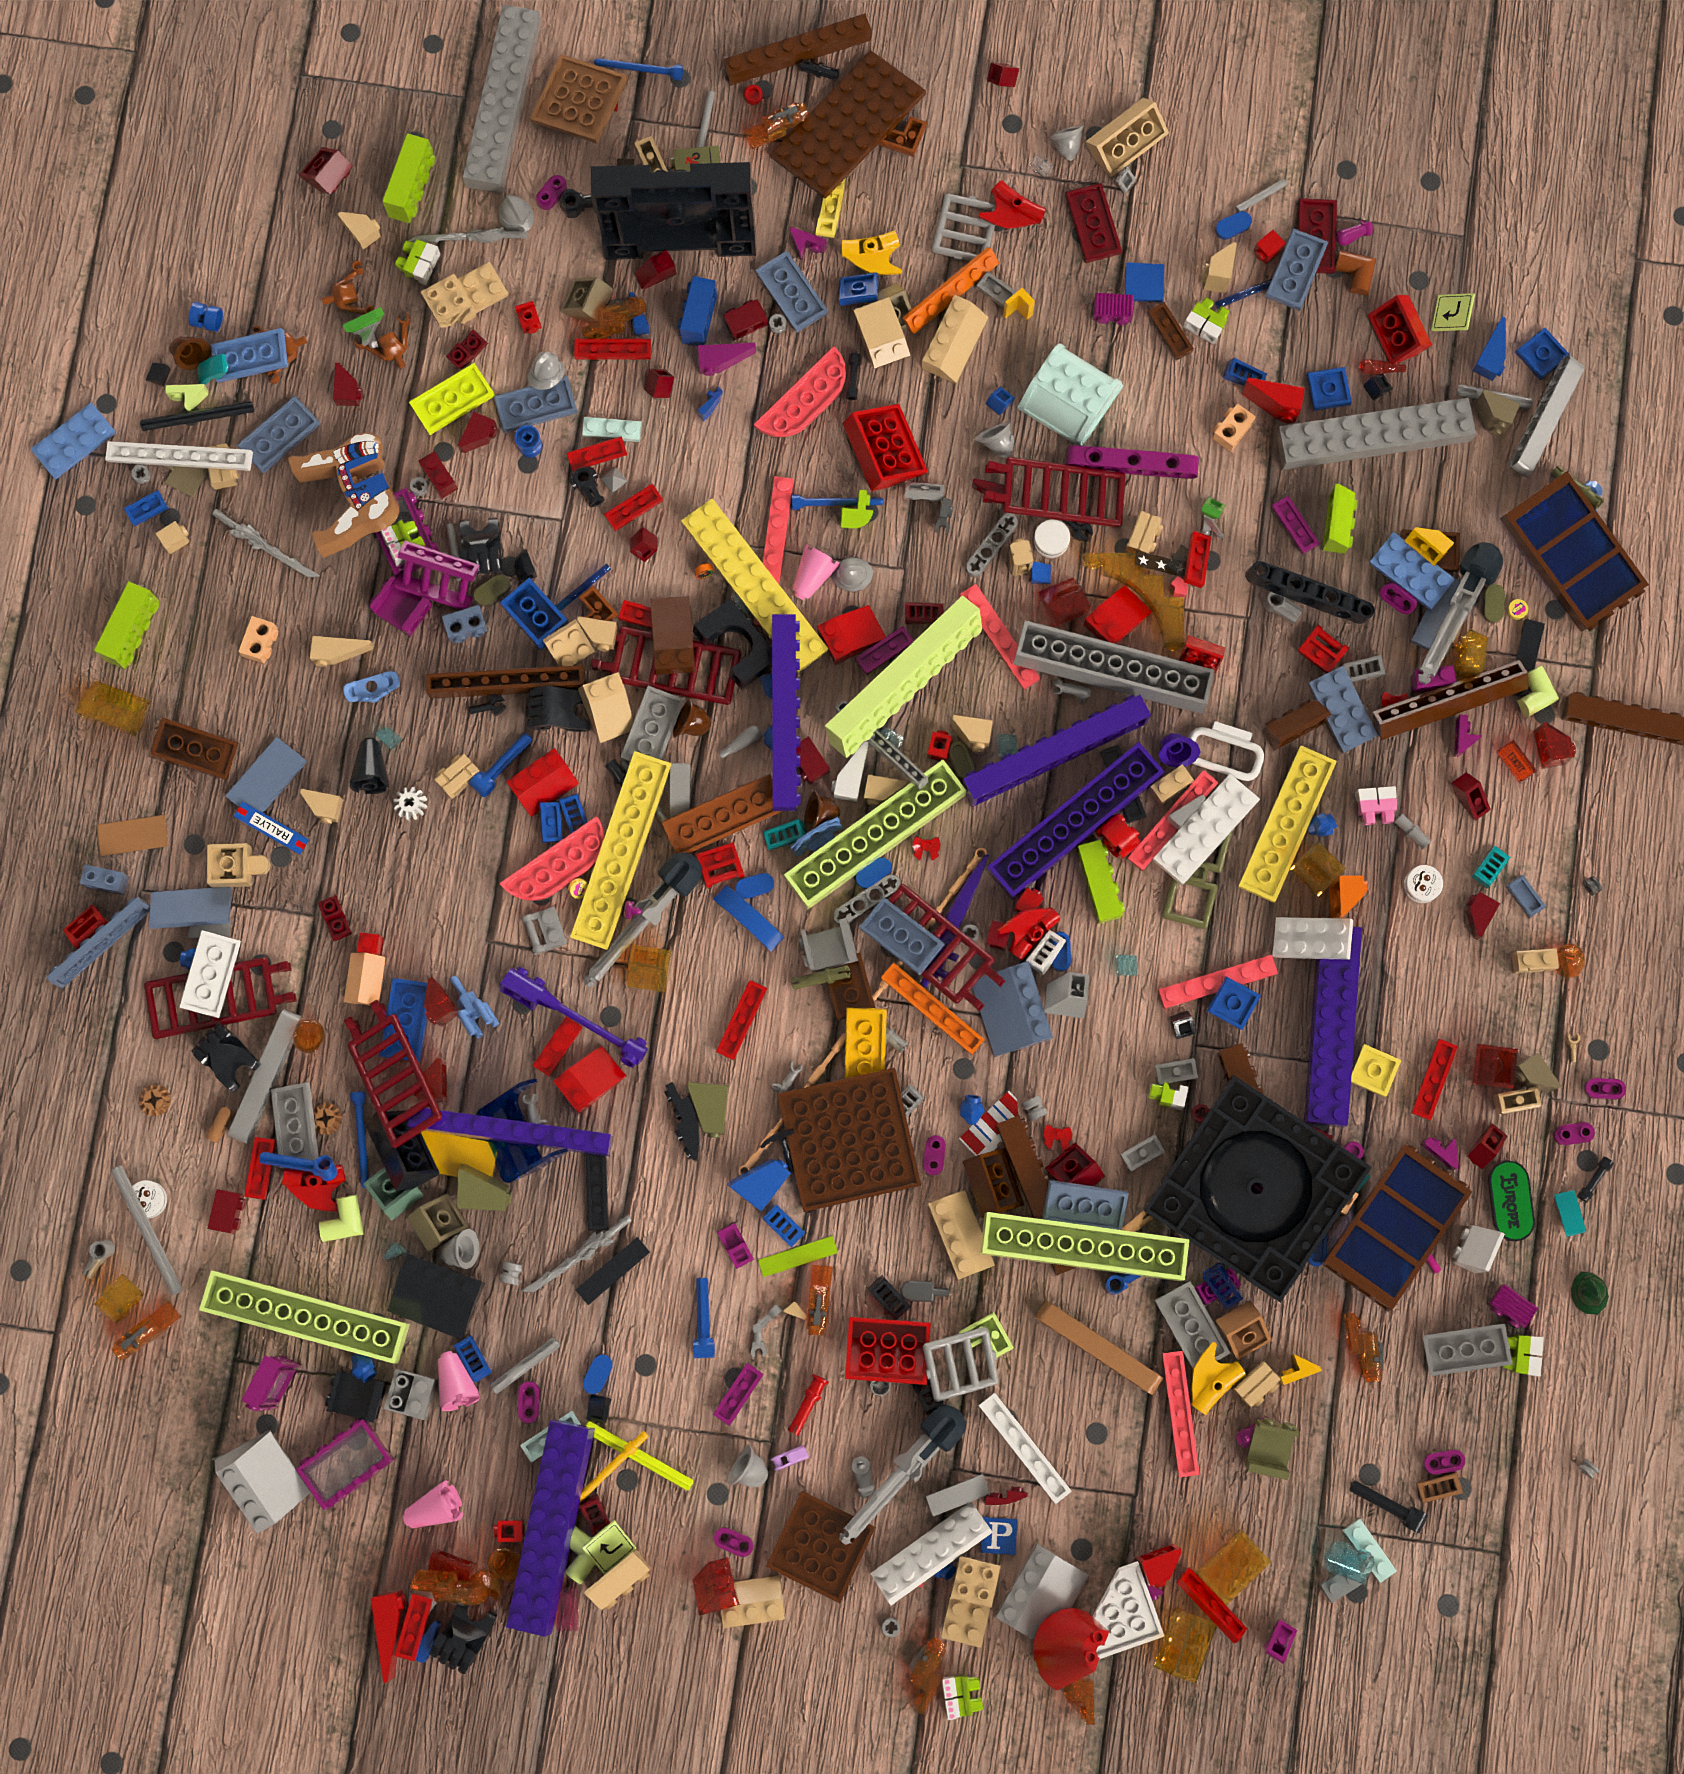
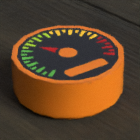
M705 563L696 567L694 573L697 579H704L714 573V568L712 564Z

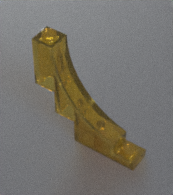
M1085 553L1083 558L1084 566H1088L1091 569L1103 566V576L1123 583L1147 603L1160 627L1163 648L1179 650L1183 647L1185 643L1183 597H1164L1163 575H1144V567L1135 565L1136 553Z

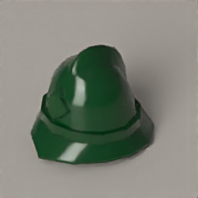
M1582 1271L1573 1280L1571 1297L1575 1306L1585 1314L1598 1315L1606 1307L1609 1298L1607 1286L1603 1280L1593 1273Z

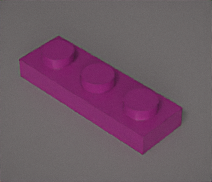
M1289 496L1272 505V510L1302 555L1319 546V541Z
M902 626L856 657L855 661L867 676L908 648L914 640L904 626Z
M746 1363L713 1415L730 1426L764 1374Z

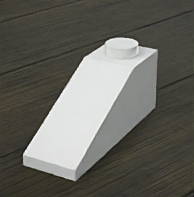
M864 741L838 774L837 781L833 780L831 792H834V798L857 802L868 742Z

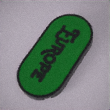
M1510 1160L1502 1161L1496 1164L1488 1175L1493 1225L1496 1231L1505 1234L1504 1239L1512 1242L1521 1241L1532 1233L1535 1226L1530 1179L1528 1172L1521 1164Z

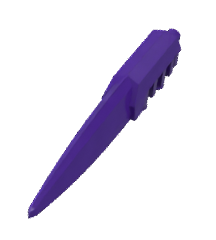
M985 855L973 870L945 917L958 929L976 892L989 855ZM946 930L939 938V940L942 941L945 945L934 957V959L930 962V964L926 967V969H928V967L935 961V959L941 954V952L955 937L948 930ZM952 952L947 959L957 962L959 955ZM946 960L933 974L937 979L939 977L945 978L949 974L948 971L943 970ZM923 977L920 985L927 988L929 981Z

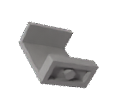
M847 918L839 920L840 927L807 936L805 929L801 930L802 938H799L802 950L805 949L806 955L803 956L806 967H810L812 973L858 961Z

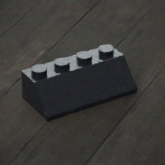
M406 1110L386 1111L385 1113L388 1120L391 1121ZM375 1112L366 1128L395 1191L414 1189L438 1176L440 1172L422 1134L419 1133L399 1147L392 1148ZM408 1119L393 1128L396 1138L410 1130L407 1126Z

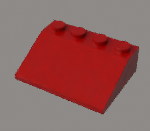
M900 404L852 412L842 423L871 492L892 487L928 472Z
M849 1317L845 1379L927 1385V1375L925 1372L927 1366L923 1345L930 1342L931 1323Z

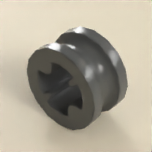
M1594 876L1589 877V880L1583 881L1585 889L1591 896H1594L1596 891H1602L1601 884Z

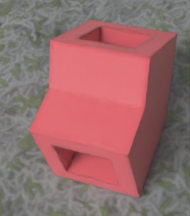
M1177 576L1169 587L1174 590V597H1186L1188 584L1184 583L1182 577Z

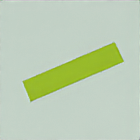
M833 1236L759 1259L758 1262L763 1277L837 1254L838 1251Z

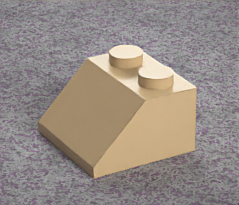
M1231 243L1213 255L1209 264H1205L1201 282L1204 283L1203 290L1226 293L1232 276L1237 243Z
M953 715L951 728L960 740L966 744L967 748L976 754L987 752L992 720Z

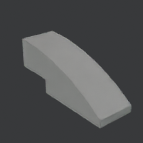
M671 764L670 818L690 809V764Z
M981 1474L926 1495V1499L932 1515L936 1516L986 1496L990 1492L984 1476Z

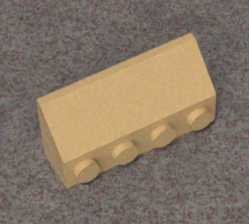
M1142 98L1085 141L1094 160L1109 177H1113L1169 134L1156 103Z
M954 295L922 360V369L957 384L988 320V316L972 302Z
M965 1190L928 1204L957 1280L995 1266L991 1255L980 1254L982 1232Z

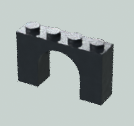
M731 599L694 624L692 632L704 646L727 632L738 633L747 639L751 647V653L732 667L729 674L741 690L772 668V646L766 642L764 634L755 629L752 620L744 616L740 606L737 603H733Z

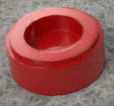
M749 85L745 88L744 99L748 104L757 105L762 101L763 93L759 86Z

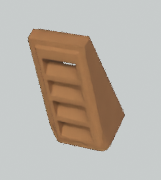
M1457 1471L1416 1483L1422 1503L1463 1493ZM1449 1479L1453 1480L1455 1489L1451 1490ZM1441 1481L1445 1482L1446 1492H1443ZM1436 1483L1439 1494L1436 1495L1432 1485ZM1426 1485H1428L1431 1496L1427 1497L1424 1488Z

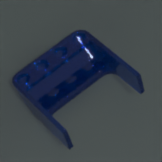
M534 1078L518 1083L479 1109L476 1115L526 1122L518 1104V1097L523 1091L537 1083V1079ZM484 1139L490 1145L495 1157V1165L505 1183H511L532 1174L569 1152L567 1148L542 1157L537 1146Z

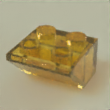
M1469 629L1458 640L1456 652H1459V658L1456 659L1454 667L1455 671H1457V677L1470 678L1485 672L1488 637Z
M1317 841L1290 869L1316 895L1320 896L1346 868Z
M632 944L628 963L627 987L666 993L673 956L672 951Z

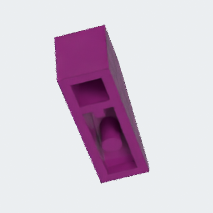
M755 342L698 345L700 374L712 376L756 353Z

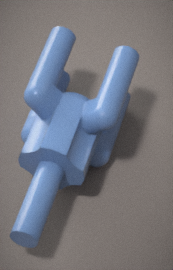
M456 975L450 978L451 983L460 996L456 1001L461 1009L457 1015L470 1036L475 1035L477 1039L483 1036L481 1029L474 1020L480 1016L486 1025L491 1024L492 1027H496L500 1024L487 1002L477 999L473 991L467 993Z

